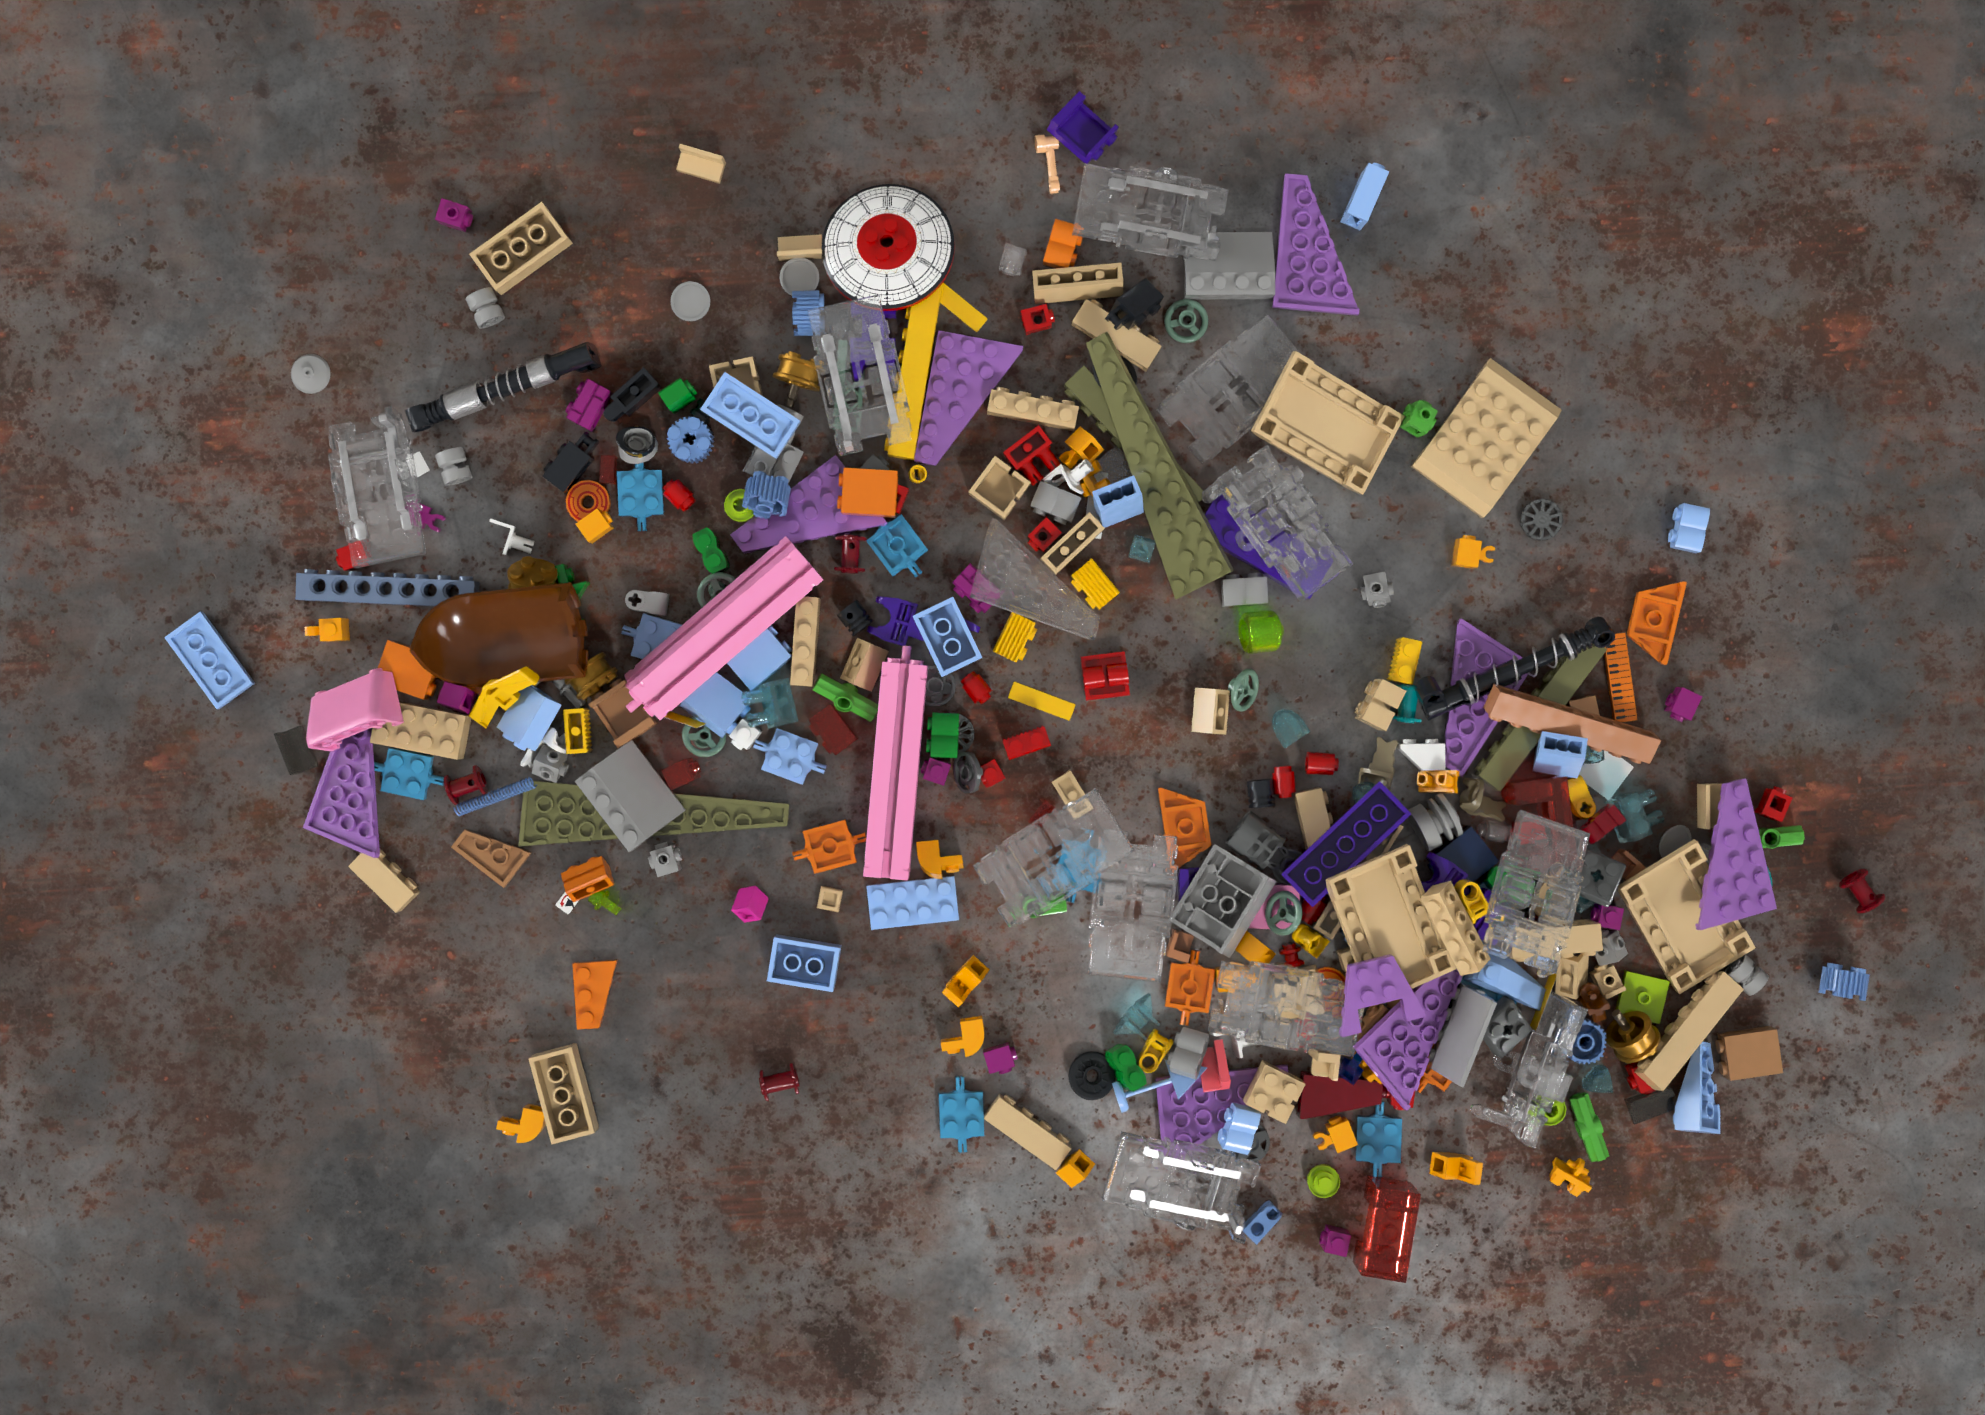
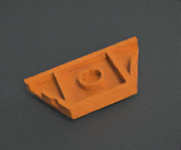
M1684 581L1636 592L1626 635L1661 665H1667L1687 584Z
M1160 787L1157 789L1170 872H1175L1199 853L1212 846L1206 806L1204 801Z

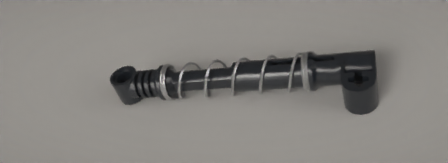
M1594 617L1586 623L1584 629L1576 630L1574 634L1566 632L1561 633V635L1559 634L1558 643L1552 638L1553 645L1537 651L1532 646L1533 654L1518 660L1513 655V659L1498 666L1493 664V668L1480 674L1474 672L1473 677L1466 680L1464 678L1457 680L1455 685L1441 690L1434 677L1426 676L1416 682L1415 691L1424 715L1429 721L1460 706H1469L1477 703L1479 698L1490 693L1493 684L1503 687L1510 684L1516 686L1518 681L1522 679V675L1527 673L1535 677L1537 676L1538 668L1544 665L1555 668L1557 660L1564 656L1572 661V659L1574 660L1578 657L1581 650L1584 652L1587 648L1591 649L1592 646L1598 648L1607 647L1614 641L1615 633L1603 617ZM1555 661L1554 666L1549 665V663ZM1536 669L1535 675H1532L1531 673H1529V672H1531V671H1533V670Z

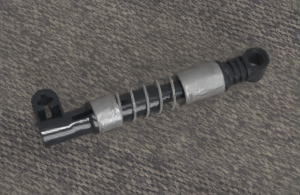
M585 342L553 355L546 354L526 362L525 366L518 364L515 370L508 368L504 374L498 372L495 378L487 376L485 384L477 380L440 395L437 401L434 400L427 404L412 406L406 409L405 413L412 432H421L432 428L434 424L444 420H456L485 409L488 406V400L494 405L495 397L500 396L501 400L505 401L507 396L512 395L515 397V393L520 391L526 393V389L530 387L536 389L559 380L560 376L569 372L586 373L596 370L602 365L595 345ZM490 378L493 382L487 383V379Z

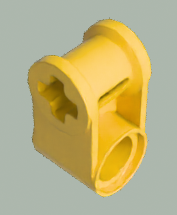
M1581 775L1577 779L1570 778L1559 784L1560 792L1567 801L1574 816L1589 818L1594 815L1596 805ZM1582 804L1587 805V807L1584 809L1585 812L1580 811V808H1582Z
M1466 879L1459 880L1455 884L1454 888L1473 924L1487 914L1489 916L1493 913L1478 884ZM1470 885L1471 892L1465 896L1464 889Z
M1300 924L1292 934V939L1316 959L1330 942L1306 924Z
M1153 1029L1137 1057V1064L1143 1072L1152 1073L1158 1068L1162 1059L1172 1047L1174 1040L1165 1038L1158 1033L1157 1029ZM1147 1056L1152 1057L1153 1064L1149 1067H1144L1142 1060Z

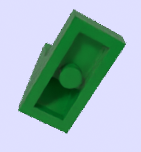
M565 564L555 566L558 572L559 584L570 582L572 584V581L575 580L572 568H568V565ZM585 581L572 584L579 600L590 582Z

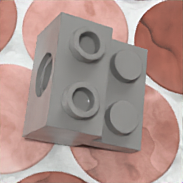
M787 443L778 459H775L755 446L743 472L753 476L754 472L762 471L768 476H773L774 478L784 476L790 481L804 452Z

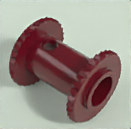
M859 535L836 536V540L842 541L841 567H834V570L851 574L865 572L864 568H859L860 541H867V539ZM849 544L853 545L852 549L849 548Z
M474 765L473 773L452 780L448 775L444 777L446 794L454 805L459 803L460 796L476 790H480L483 795L487 794L486 778L479 766Z
M1867 869L1856 870L1844 877L1839 883L1840 888L1849 887L1860 903L1856 908L1858 913L1869 912L1885 900V895H1876L1865 880L1866 875H1868Z
M790 1064V1071L765 1076L763 1070H760L759 1082L762 1095H764L766 1101H769L770 1093L794 1088L795 1093L799 1094L800 1084L794 1064Z

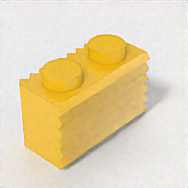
M1090 559L1071 575L1073 579L1071 584L1078 592L1082 590L1086 594L1085 601L1092 609L1096 607L1100 610L1120 593L1093 559Z
M1012 611L993 652L1017 663L1018 659L1022 661L1028 650L1024 647L1027 640L1032 641L1038 630L1034 628L1036 623Z
M1405 637L1397 638L1387 679L1388 681L1400 684L1413 685L1422 641Z
M588 708L563 710L566 754L588 753L593 750L591 748L592 740L590 738L592 736L590 735L591 727L589 725L591 723L589 722L590 714L588 712L590 710Z

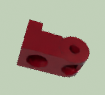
M1606 804L1579 828V831L1590 844H1593L1616 826L1624 823L1626 819L1614 804Z

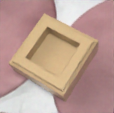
M821 886L817 908L839 912L843 890Z

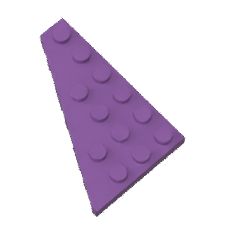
M1285 173L1275 268V296L1273 297L1272 308L1358 316L1360 309L1357 307L1344 268L1335 251V245L1330 238L1328 227L1323 215H1321L1308 176Z
M938 330L914 462L933 466L939 463L990 395L991 389H995L1022 353L1023 346Z
M835 455L791 488L785 516L780 517L778 514H773L767 519L754 516L730 535L745 554L760 549H770L778 545L779 541L785 536L793 544L806 540H816L832 535L847 534L857 530H867V528L883 527L888 523L883 517L842 515L841 509H837L838 495L842 496V487H839V473H843V469L846 467Z
M1459 619L1456 627L1450 686L1455 685L1456 681L1462 678L1466 680L1473 677L1474 672L1480 674L1493 668V664L1498 666L1513 659V655L1518 660L1522 659V657L1468 622ZM1528 674L1522 675V679L1518 681L1516 686L1510 684L1505 687L1518 691ZM1489 694L1479 698L1477 703L1469 706L1463 705L1447 712L1444 740L1445 767L1449 770L1459 771L1460 777H1463L1497 724V721L1488 717V713L1483 708Z
M372 728L342 739L340 748L329 753L303 828L370 857L379 858L373 743H370Z
M1746 778L1726 782L1721 786V799L1717 810H1719L1718 821L1713 829L1712 847L1708 859H1710L1708 874H1705L1703 896L1699 904L1701 912L1699 922L1695 925L1696 930H1704L1777 909Z
M1457 968L1412 989L1426 1017L1405 1021L1399 1001L1353 1046L1395 1100L1406 1111L1411 1107L1409 1103L1414 1091L1418 1090L1420 1078L1424 1075L1430 1060L1428 1056L1433 1043L1436 1044L1438 1033L1442 1029L1448 1015L1447 1008L1451 998L1455 997L1457 986L1462 980L1463 976H1460Z
M1277 1065V1066H1276V1067H1278V1068H1280V1069H1282V1070L1288 1072V1066H1287V1065ZM1258 1067L1229 1070L1230 1089L1203 1092L1201 1078L1199 1077L1179 1100L1173 1083L1156 1088L1161 1148L1164 1156L1176 1158L1181 1154H1185L1192 1147L1198 1146L1212 1137L1221 1128L1223 1129L1226 1123L1224 1114L1226 1109L1230 1108L1232 1102L1246 1105L1243 1098ZM1170 1076L1155 1077V1082L1170 1078Z

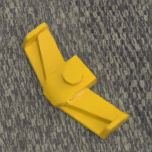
M526 666L500 679L489 680L482 687V692L468 716L486 729L498 707L500 706L506 711L519 699L521 693L518 691L531 685H536L540 678L539 675Z

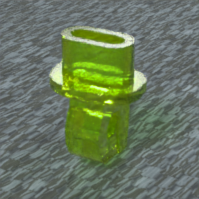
M601 890L589 897L588 902L595 906V910L603 906L617 916L622 909L608 899L609 890L606 892Z

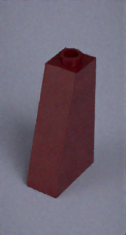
M1301 1071L1300 1079L1304 1081L1305 1086L1298 1099L1297 1116L1299 1119H1308L1379 1105L1382 1102V1098L1386 1096V1087L1383 1084H1379L1376 1080L1369 1082L1364 1076L1338 1074V1081H1332L1329 1077L1314 1076L1311 1072Z

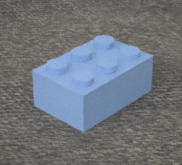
M954 597L913 616L941 677L982 658Z
M776 934L773 939L767 981L833 992L842 945Z

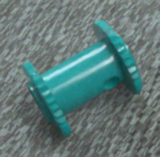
M1396 685L1406 690V693L1399 705L1398 715L1394 716L1393 719L1398 722L1421 723V719H1415L1418 702L1415 685Z

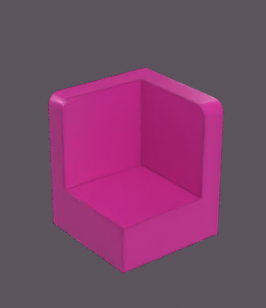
M757 886L741 888L737 893L731 911L744 923L761 920L768 897Z

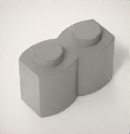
M1040 481L1030 507L1034 508V513L1043 517L1046 516V513L1054 516V521L1066 525L1067 522L1072 523L1081 497Z
M1250 573L1248 578H1239V574L1226 575V579L1221 580L1222 607L1268 604L1267 577H1261V573Z
M1183 1027L1181 1032H1177L1174 1044L1177 1046L1174 1052H1170L1167 1065H1170V1071L1196 1080L1208 1048L1209 1034Z

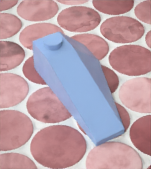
M1482 941L1490 960L1480 972L1465 975L1464 980L1540 1011L1546 989L1513 959H1509V956L1503 954L1497 945L1493 946Z
M1703 1041L1691 1055L1675 1105V1113L1673 1114L1675 1130L1720 1134V1106L1715 1104L1714 1092H1717V1085L1711 1079V1074L1714 1071L1711 1043Z

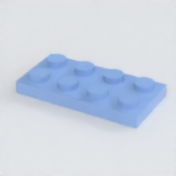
M726 372L723 373L700 409L775 459L778 458L801 423L799 419Z
M200 611L164 637L216 709H221L255 684L204 612Z
M955 876L942 877L943 879L928 878L867 885L871 930L959 920Z

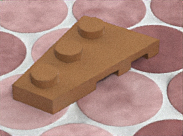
M465 829L451 846V848L503 888L507 886L532 853Z

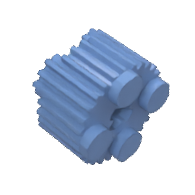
M819 290L792 291V298H797V302H793L792 307L793 325L798 327V329H794V336H821V333H825V316L820 315V310H824V293H819Z
M688 416V419L684 417L683 420L680 418L679 422L675 421V425L672 424V427L667 432V440L669 441L667 444L670 446L669 449L672 453L686 463H698L699 461L703 462V459H707L706 456L710 455L709 451L712 452L711 447H714L712 444L714 436L710 427L699 418ZM689 436L696 437L692 445L686 443Z
M762 471L754 472L753 477L748 478L746 482L742 507H745V509L748 507L749 510L754 511L753 515L755 517L767 519L773 514H778L780 517L785 516L791 491L790 485H788L789 480L784 476L774 478Z
M1828 962L1827 967H1822L1819 993L1825 994L1826 990H1830L1834 996L1852 999L1853 995H1859V1000L1866 1001L1870 974H1866L1867 969L1850 967V971L1842 969L1843 965Z
M1580 1016L1573 1017V1020L1570 1018L1569 1022L1565 1021V1025L1563 1024L1562 1026L1563 1031L1560 1029L1557 1031L1556 1039L1558 1045L1562 1044L1567 1030H1570L1571 1034L1575 1035L1570 1053L1567 1052L1568 1048L1559 1047L1561 1052L1572 1061L1579 1064H1590V1062L1596 1063V1060L1599 1061L1600 1057H1603V1052H1605L1603 1049L1607 1047L1605 1046L1607 1042L1605 1041L1606 1032L1592 1020ZM1575 1023L1579 1026L1578 1032L1575 1031ZM1582 1037H1585V1038H1583V1040H1584L1585 1042H1584L1583 1044H1580V1043H1579L1580 1039H1581Z

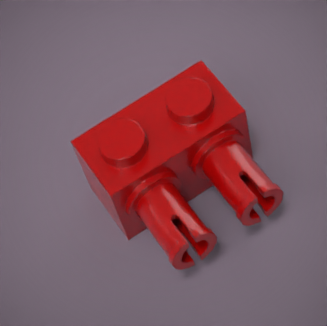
M1039 425L1003 452V455L1014 470H1021L1032 486L1037 483V480L1040 481L1044 478L1032 463L1035 456L1043 461L1049 472H1052L1055 467L1057 468L1061 464L1049 449L1052 442Z

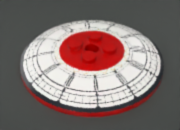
M882 184L854 193L836 208L826 224L821 249L826 273L832 284L843 296L853 303L868 309L894 311L922 302L942 285L953 263L955 241L952 226L946 213L930 196L905 185ZM889 238L893 240V244L890 247H883L881 245L884 239Z

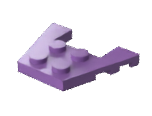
M1389 954L1347 965L1344 988L1345 1000L1341 1016H1343L1342 1025L1339 1028V1035L1341 1037L1362 1033L1358 1009L1400 999L1405 1021L1426 1017L1422 1006L1394 956Z

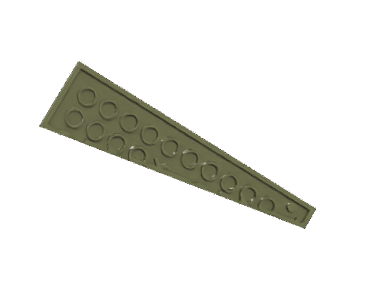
M1105 332L1087 342L1086 345L1131 474L1135 476L1142 493L1143 508L1176 600L1232 572L1234 569L1108 332Z
M533 780L534 786L536 784L537 787L523 792L519 846L618 839L577 784ZM673 793L686 811L652 836L788 826L790 804Z

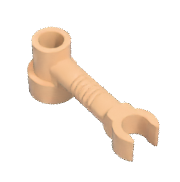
M1035 135L1036 153H1046L1050 194L1059 193L1060 184L1057 176L1054 149H1059V140L1054 136Z

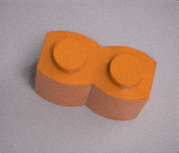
M1055 219L1043 259V265L1056 269L1075 266L1078 254H1075L1074 251L1076 245L1081 246L1084 233L1080 232V225Z

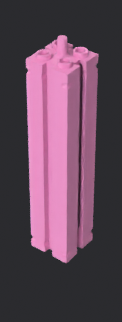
M785 536L779 541L778 545L773 546L636 664L634 669L629 670L624 675L627 681L625 685L630 690L629 694L633 697V700L626 705V708L632 713L643 704V708L651 717L655 715L659 720L663 719L669 711L677 707L807 595L815 585L817 586L823 581L822 577Z
M911 646L902 647L901 659L887 658V662H882L863 877L908 880L910 876L928 665H924V661L910 660Z

